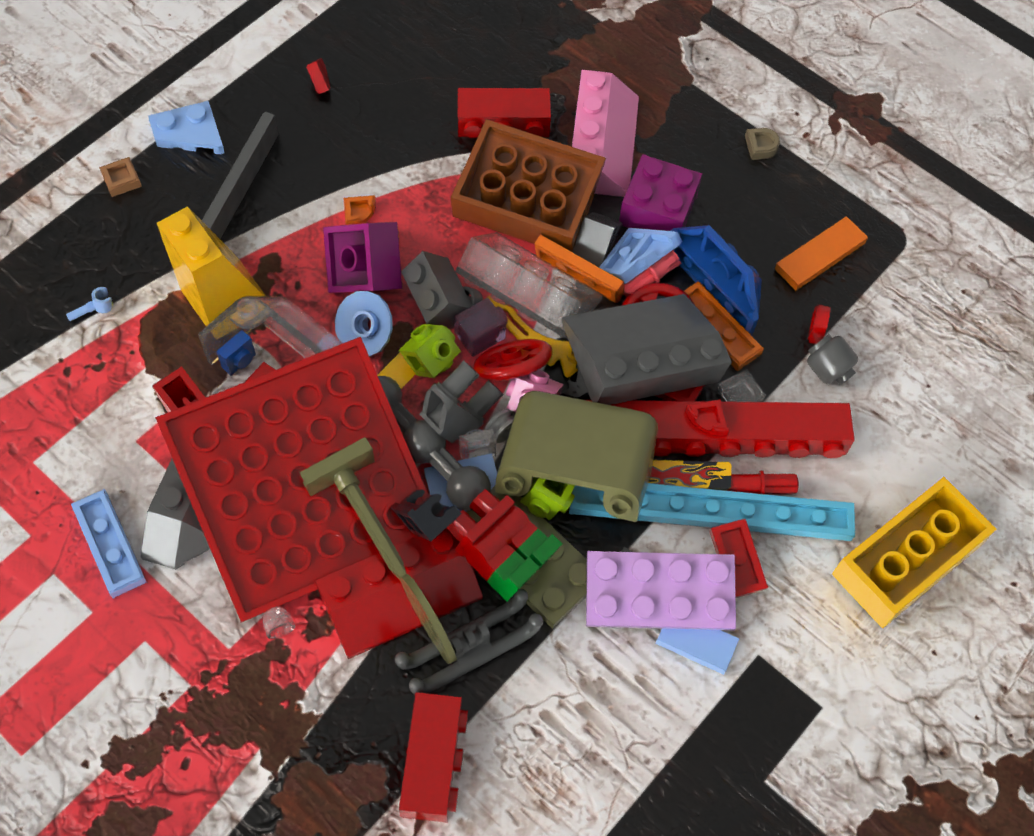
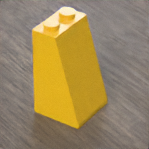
M188 206L157 222L179 287L213 337L271 306V302L239 258Z

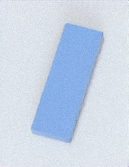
M103 489L72 503L73 511L110 596L115 598L147 583L106 490Z

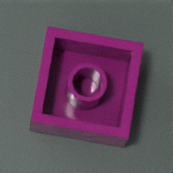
M642 154L622 201L619 221L623 222V226L627 228L670 231L673 228L685 227L697 198L703 173Z

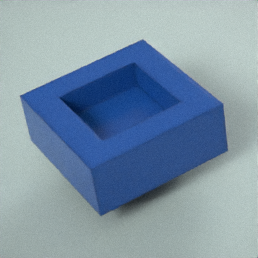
M243 330L216 351L221 367L230 376L238 369L247 367L256 355L251 337Z

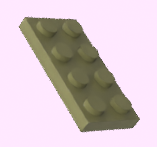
M495 486L491 489V493L500 501L506 496L495 493ZM509 496L515 502L514 506L523 510L530 522L547 537L553 534L563 543L554 555L520 588L525 589L528 593L526 604L534 612L540 614L543 620L553 629L586 597L587 559L544 518L531 513L528 507L520 502L521 496ZM473 510L466 511L477 523L482 519Z

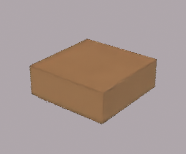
M130 157L99 167L111 197L142 187Z

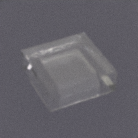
M747 369L720 382L717 388L726 402H762L766 396Z

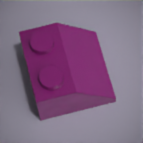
M397 222L323 227L328 293L402 289Z

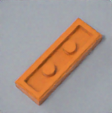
M846 216L777 262L775 270L797 291L866 244L868 236Z
M541 234L534 243L536 257L542 262L614 303H618L624 295V281Z
M699 281L684 290L700 312L720 333L732 361L731 365L737 372L762 355L764 348Z

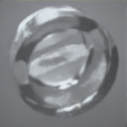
M270 608L263 617V628L269 639L283 637L295 629L291 614L284 608Z

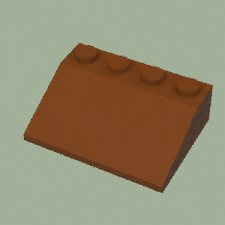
M486 119L451 195L452 215L455 218L533 244L541 234L573 252L583 219L588 215L606 158Z

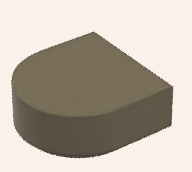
M769 128L746 130L745 139L751 160L768 159L777 153L780 138L775 131Z

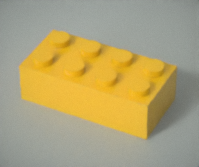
M943 477L846 555L832 575L868 614L884 628L981 547L997 529Z

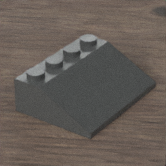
M685 294L563 316L561 319L592 402L612 405L717 383L732 363L720 333Z

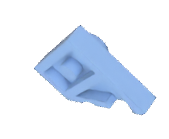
M628 228L599 268L627 284L678 247L682 240L678 232Z

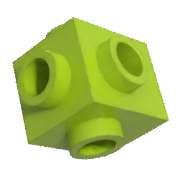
M423 324L417 327L411 333L412 338L399 349V352L417 376L435 378L439 373L449 369L453 364V359L461 352L454 342V334L447 327L432 324Z
M533 477L530 491L523 495L520 502L526 505L534 515L551 520L559 511L565 513L575 498V495L572 494L575 485Z

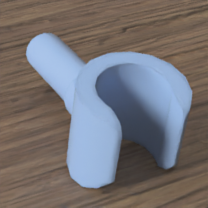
M106 287L94 289L91 294L92 301L66 314L69 321L94 310L99 313H108L113 306L112 298H107L108 289Z

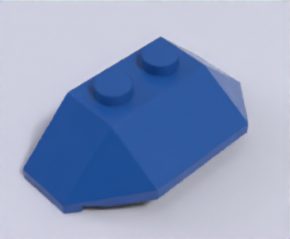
M710 225L673 228L670 230L678 232L682 243L673 249L681 262L679 266L695 283L699 281L752 336L759 319L762 282L756 269L748 265L738 255L735 247L727 243Z

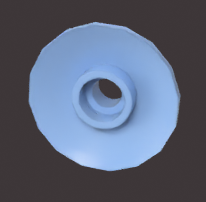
M356 291L348 295L339 305L335 317V332L339 343L343 344L361 337L369 357L384 349L390 340L393 330L392 314L388 304L380 295L371 291ZM369 319H370V321H371V327H370V329H369V327H368V321H369Z

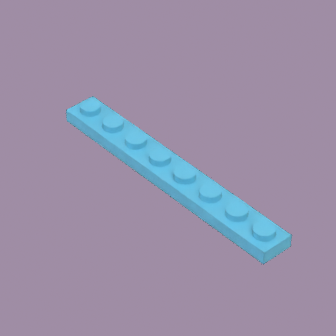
M648 483L638 521L710 528L745 518L749 531L845 541H852L855 537L854 503ZM575 485L572 491L575 498L569 507V514L616 518L611 516L603 506L604 491Z

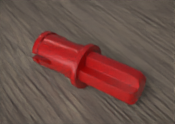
M763 470L759 471L758 474L731 473V488L727 489V491L765 495L796 494L799 481L796 474H764Z

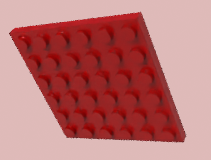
M361 337L155 417L241 623L317 590L315 580L380 553L345 494L340 493L335 484L310 496L300 475L301 471L366 437L373 449L375 462L355 472L360 481V490L394 546L417 537L390 507L395 502L400 504L415 490H425L424 495L416 500V505H420L429 495Z

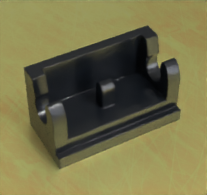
M422 489L413 491L400 504L395 502L390 507L414 535L428 541L436 538L462 514L454 505L449 507L440 504L439 500L442 497L440 494L430 495L420 505H416V500L425 493V490Z

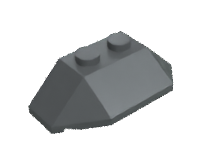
M171 459L147 511L140 557L142 560L176 570L183 566L184 562L209 550L210 547L174 461Z

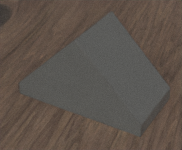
M596 212L585 216L572 253L600 267L609 255L623 226V222Z

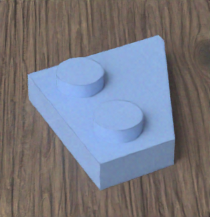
M209 101L148 116L157 147L171 149L178 147L188 151H196L197 147L213 149L215 154L225 153Z

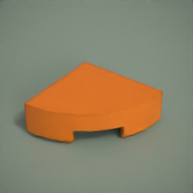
M375 195L344 198L346 225L362 224L369 221L376 208Z

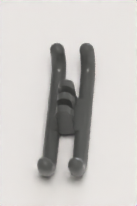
M519 589L508 602L448 633L447 636L454 649L457 662L425 679L413 678L409 682L410 691L413 694L416 692L431 693L533 637L543 625L542 616L536 613L532 614L523 626L491 644L490 632L488 630L520 611L528 600L527 591ZM433 642L409 654L399 652L395 656V663L401 669H411L439 656L440 653Z

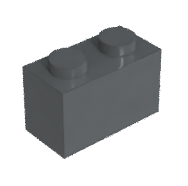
M422 251L401 271L426 324L443 325L453 329L474 310L448 258Z

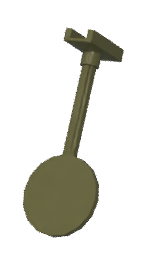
M366 437L301 471L300 475L304 480L303 484L310 496L333 484L337 486L341 494L346 495L388 568L400 579L417 617L433 644L448 664L456 661L454 649L439 619L416 582L406 573L402 558L359 488L360 481L355 472L375 462L373 449Z

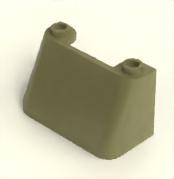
M540 391L525 393L515 413L497 473L495 493L522 496L530 491L533 477L604 491L603 506L611 516L637 522L652 472L658 424L655 418L642 411Z

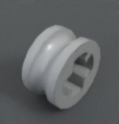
M509 409L498 412L486 425V431L489 434H495L494 440L497 443H501L509 437L514 418H511L512 412Z

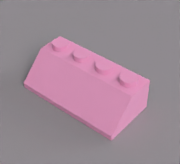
M581 70L572 147L606 158L595 194L624 197L631 182L639 96L613 73Z

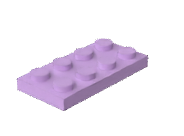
M587 551L586 627L735 630V555Z

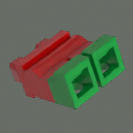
M484 489L469 506L482 519L477 523L462 510V514L447 528L459 541L454 550L461 557L465 556L470 565L508 602L554 555L563 543L553 534L547 537L530 522L523 510L514 506L515 502L508 495L500 501L487 489Z

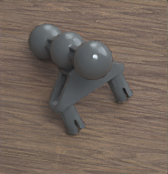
M463 360L443 383H434L428 389L423 409L419 414L424 420H417L403 406V393L398 383L391 377L378 376L414 462L430 463L446 479V493L451 503L460 510L471 511L470 504L484 489L491 493L490 480L486 473L478 467H463L445 449L446 440L454 443L456 440L476 432L484 424L483 421L485 419L483 416L504 394L488 380L468 402H461L458 398L480 376Z

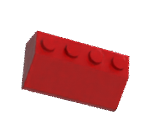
M445 528L432 541L417 536L394 546L403 560L406 573L413 578L421 589L438 619L483 599L473 567L466 560L465 556L461 557L454 550L459 541L448 528ZM380 553L315 580L320 597L348 659L423 626L404 591L400 579L388 568Z

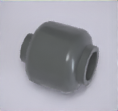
M828 334L808 350L811 355L808 357L807 363L824 384H830L836 380L841 385L856 374L853 367L858 362V356L843 337L835 336L832 338Z

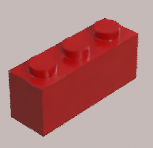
M458 88V137L477 138L486 119L540 137H549L551 122L550 88Z
M415 693L399 804L401 818L447 823L448 813L456 812L459 788L452 787L453 773H461L464 749L457 748L458 734H466L468 710H462V697Z

